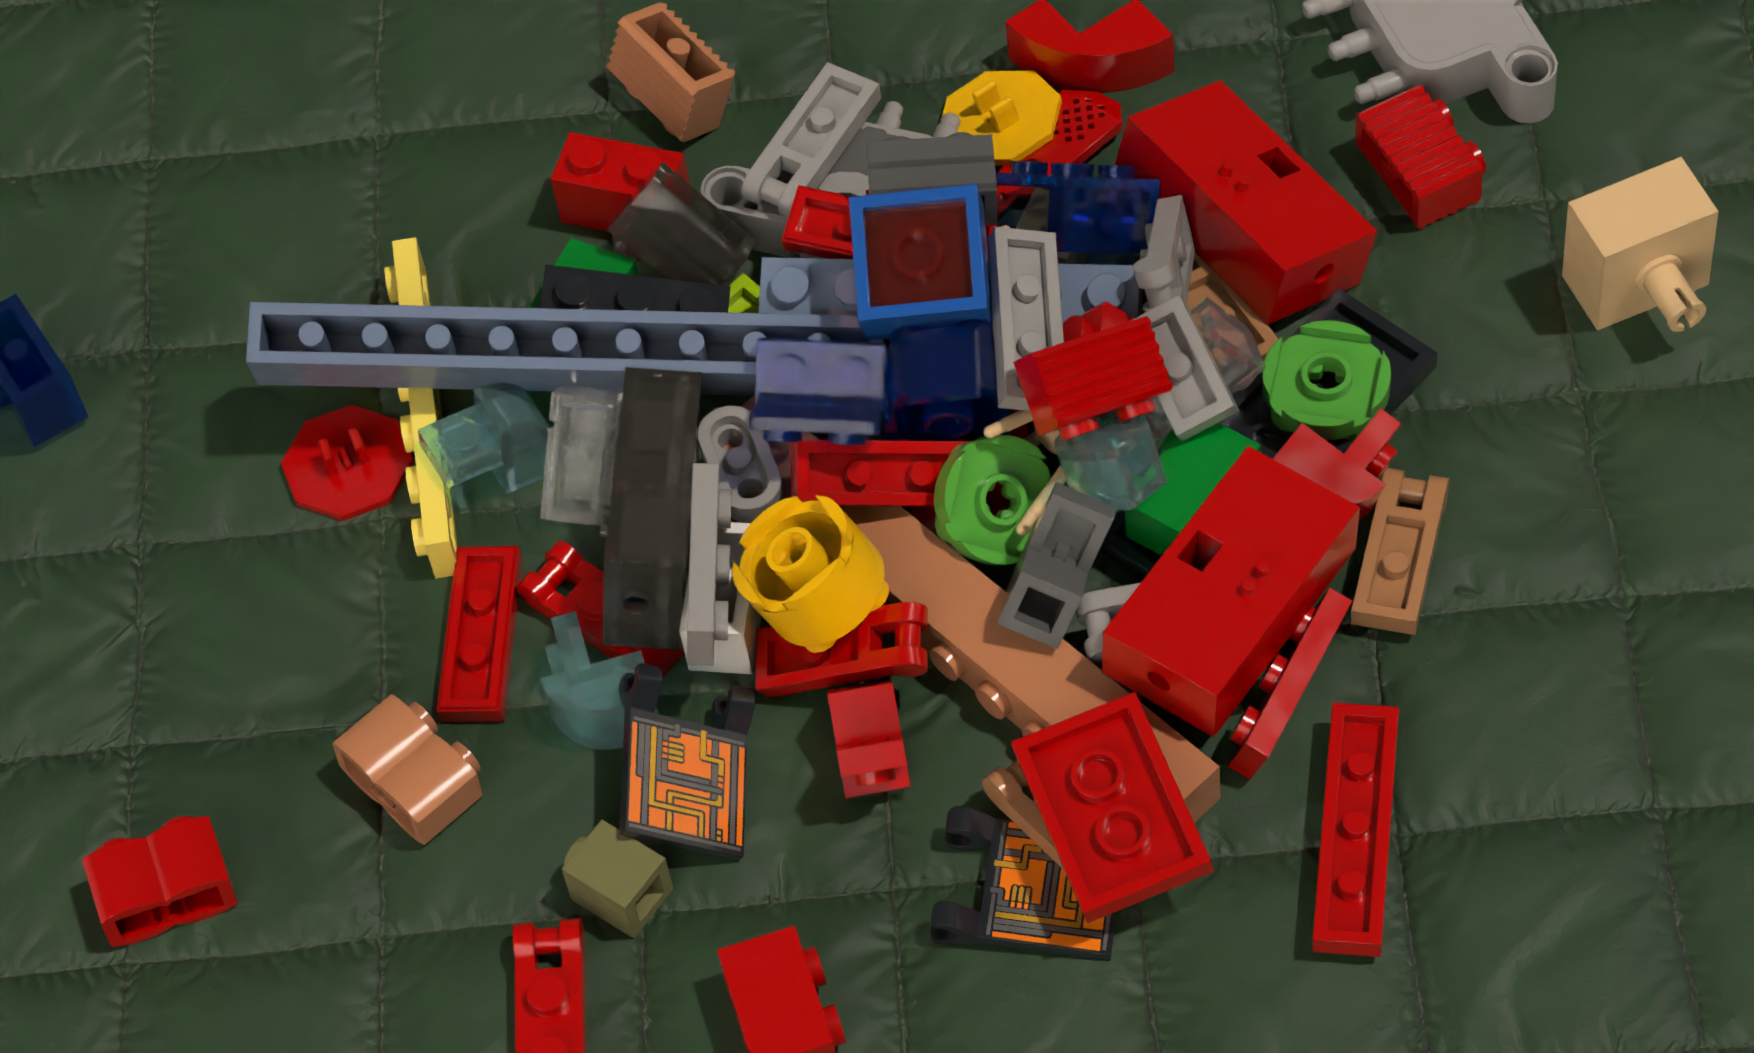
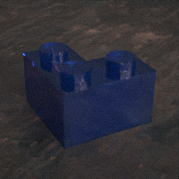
M14 294L0 302V410L6 406L10 408L28 438L36 447L89 416L71 375L17 294Z

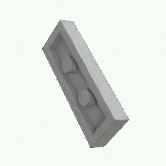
M994 227L987 239L998 408L1030 411L1013 362L1032 352L1064 343L1056 233Z
M693 463L687 665L714 666V640H728V601H716V584H729L730 545H720L717 543L718 528L731 529L732 490L719 489V464Z

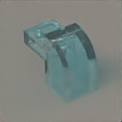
M494 383L473 389V406L418 429L419 445L447 489L491 470L505 493L508 494L562 471L561 445L558 437L530 394L525 389L514 384Z
M1115 411L1097 418L1100 429L1063 442L1060 434L1057 436L1054 446L1068 487L1117 507L1116 511L1135 509L1167 482L1145 415L1120 423Z
M576 611L551 618L557 643L546 645L545 649L553 675L540 678L552 719L564 735L578 744L601 750L623 748L625 712L619 696V683L624 674H635L634 669L636 665L644 663L641 650L590 664ZM657 706L654 712L656 714H658Z

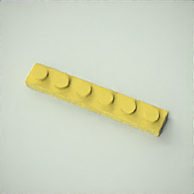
M416 237L392 241L394 266L384 268L390 302H399V305L430 306L427 272ZM397 388L401 402L409 401L410 415L400 416V425L406 452H415L416 466L406 467L405 469L411 503H420L421 518L411 519L415 551L418 557L428 555L435 579L453 576L454 565L457 563V539L440 389Z

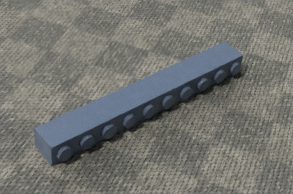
M250 302L246 364L258 385L754 396L760 391L765 396L883 399L884 339L867 341L858 322V315Z

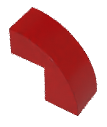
M1038 0L1005 21L1009 59L1023 71L1034 70L1048 84L1059 88L1098 91L1100 93L1119 92L1151 84L1175 72L1173 34L1139 0L1129 2L1081 33H1078L1047 0Z

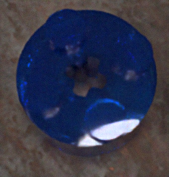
M970 319L958 323L955 327L924 329L919 326H903L895 329L890 334V345L881 356L885 434L889 441H901V438L907 441H974L986 437L984 429L987 426L1013 414L1012 409L998 408L994 336L992 335V326L986 321ZM1006 431V432H1004V433H1002V434H1003V435H1007V434L1010 433V431H1008V432Z

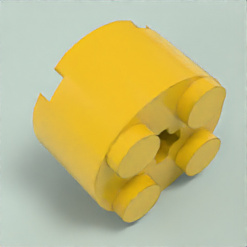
M815 495L818 500L804 502L797 496L780 500L768 507L747 527L739 542L745 550L739 566L733 561L732 577L739 593L781 637L795 645L804 646L810 652L820 653L831 648L837 639L856 628L870 612L880 608L889 595V585L884 580L885 567L879 550L836 502L820 495Z

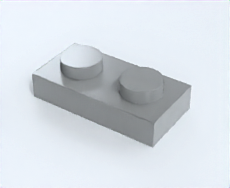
M1180 295L1135 318L1139 319L1147 316L1151 320V329L1155 332V341L1160 346L1159 353L1164 358V366L1168 370V378L1173 383L1172 391L1158 396V399L1176 436L1181 441H1185L1239 412L1236 402L1185 300Z

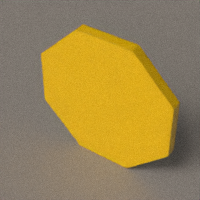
M1034 70L985 71L947 96L942 116L946 113L956 114L961 121L958 132L972 135L992 134L995 166L1015 165L1053 139L1062 99L1060 94Z

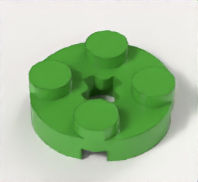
M1321 320L1300 326V334L1289 337L1284 343L1282 336L1271 346L1263 364V395L1271 411V420L1275 426L1283 431H1292L1294 433L1303 423L1325 440L1343 438L1352 441L1358 437L1380 408L1385 410L1390 397L1391 367L1385 352L1383 351V355H1381L1379 349L1371 344V336L1361 328L1349 323ZM1330 371L1335 373V380L1340 385L1330 389H1323L1311 383L1310 379L1319 380L1323 372Z
M998 435L993 438L982 437L956 446L942 466L935 485V528L938 536L944 542L952 544L958 553L971 561L985 565L1017 563L1032 528L1026 535L1021 536L1017 533L1016 527L1051 479L1048 467L1041 460L1047 458L1032 443L1010 435ZM996 482L1002 485V496L1010 499V507L1008 510L998 511L995 517L990 512L989 505L986 504V495L988 491L994 489Z

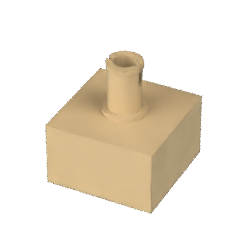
M1682 157L1568 202L1562 277L1597 331L1654 307L1659 308L1667 321L1668 327L1674 332L1684 331V325L1679 319L1681 316L1689 328L1695 326L1705 316L1706 306L1698 299L1694 291L1709 285L1719 211Z

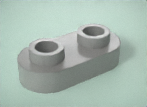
M723 406L708 413L698 428V441L704 463L719 464V489L732 490L731 518L743 523H752L768 507L783 500L784 491L779 469L760 422L754 413L740 406ZM729 443L741 444L731 450L724 449V446ZM751 492L760 493L759 496L754 498H743Z

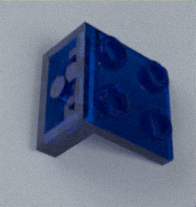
M1011 161L1010 173L996 172L997 185L1049 188L1047 232L1056 233L1057 252L1140 254L1141 250L1148 249L1145 227L1146 224L1153 223L1157 199H1159L1160 180L1135 178V166L1098 165V176H1094V164L1051 163V174H1047L1048 162Z
M758 338L755 404L749 415V429L763 430V439L774 442L802 441V433L822 432L828 433L829 443L840 445L867 444V436L880 434L883 421L886 343Z

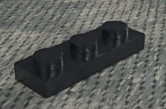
M545 264L540 308L728 313L731 286Z

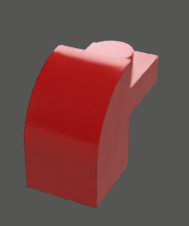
M1380 408L1345 453L1301 423L1273 459L1360 506V521L1372 511L1386 485L1379 478L1399 452L1390 444L1401 423Z
M892 679L827 690L845 798L911 787Z

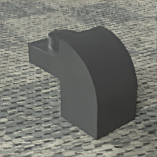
M1056 482L1037 524L1034 523L1006 591L997 624L1058 649L1083 597L1089 570L1114 520L1117 507Z

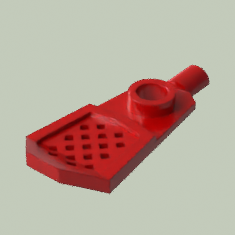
M1062 90L1059 93L1062 104L1053 139L1015 165H1003L997 173L1000 183L997 187V217H1000L1018 198H1030L1035 187L1046 189L1074 164L1080 165L1123 130L1121 104L1098 91ZM1029 171H1040L1034 177H1023Z

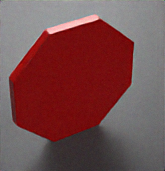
M348 405L305 421L281 461L297 506L341 521H346L391 504L406 477V467H411L414 463L411 452L407 453L405 450L401 427L397 419L354 405Z

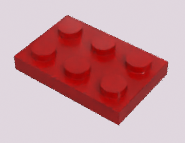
M1136 692L1011 742L1016 759L1087 924L1214 872L1211 859Z

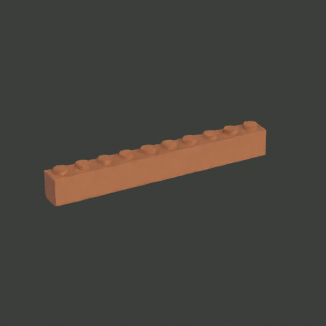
M758 391L741 407L748 409L758 418L781 475L784 491L783 499L791 497L790 441L819 439L763 393ZM729 443L724 446V449L731 450L741 444ZM751 492L743 498H754L759 496L760 493ZM839 506L875 545L883 558L885 567L884 580L889 585V595L883 605L899 602H916L925 605L928 608V627L925 631L921 632V646L929 652L930 659L935 667L952 681H956L958 678L964 681L975 691L978 701L988 713L997 719H1003L1006 716L1022 730L1023 737L1130 694L1112 678L1103 674L1101 669L1064 639H1062L1059 648L1055 649L998 625L997 621L1006 592L901 506ZM1141 703L1195 823L1221 799L1220 767Z

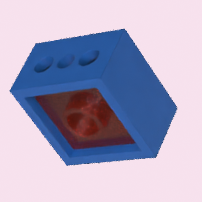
M977 184L849 197L858 322L867 341L993 328L985 213Z

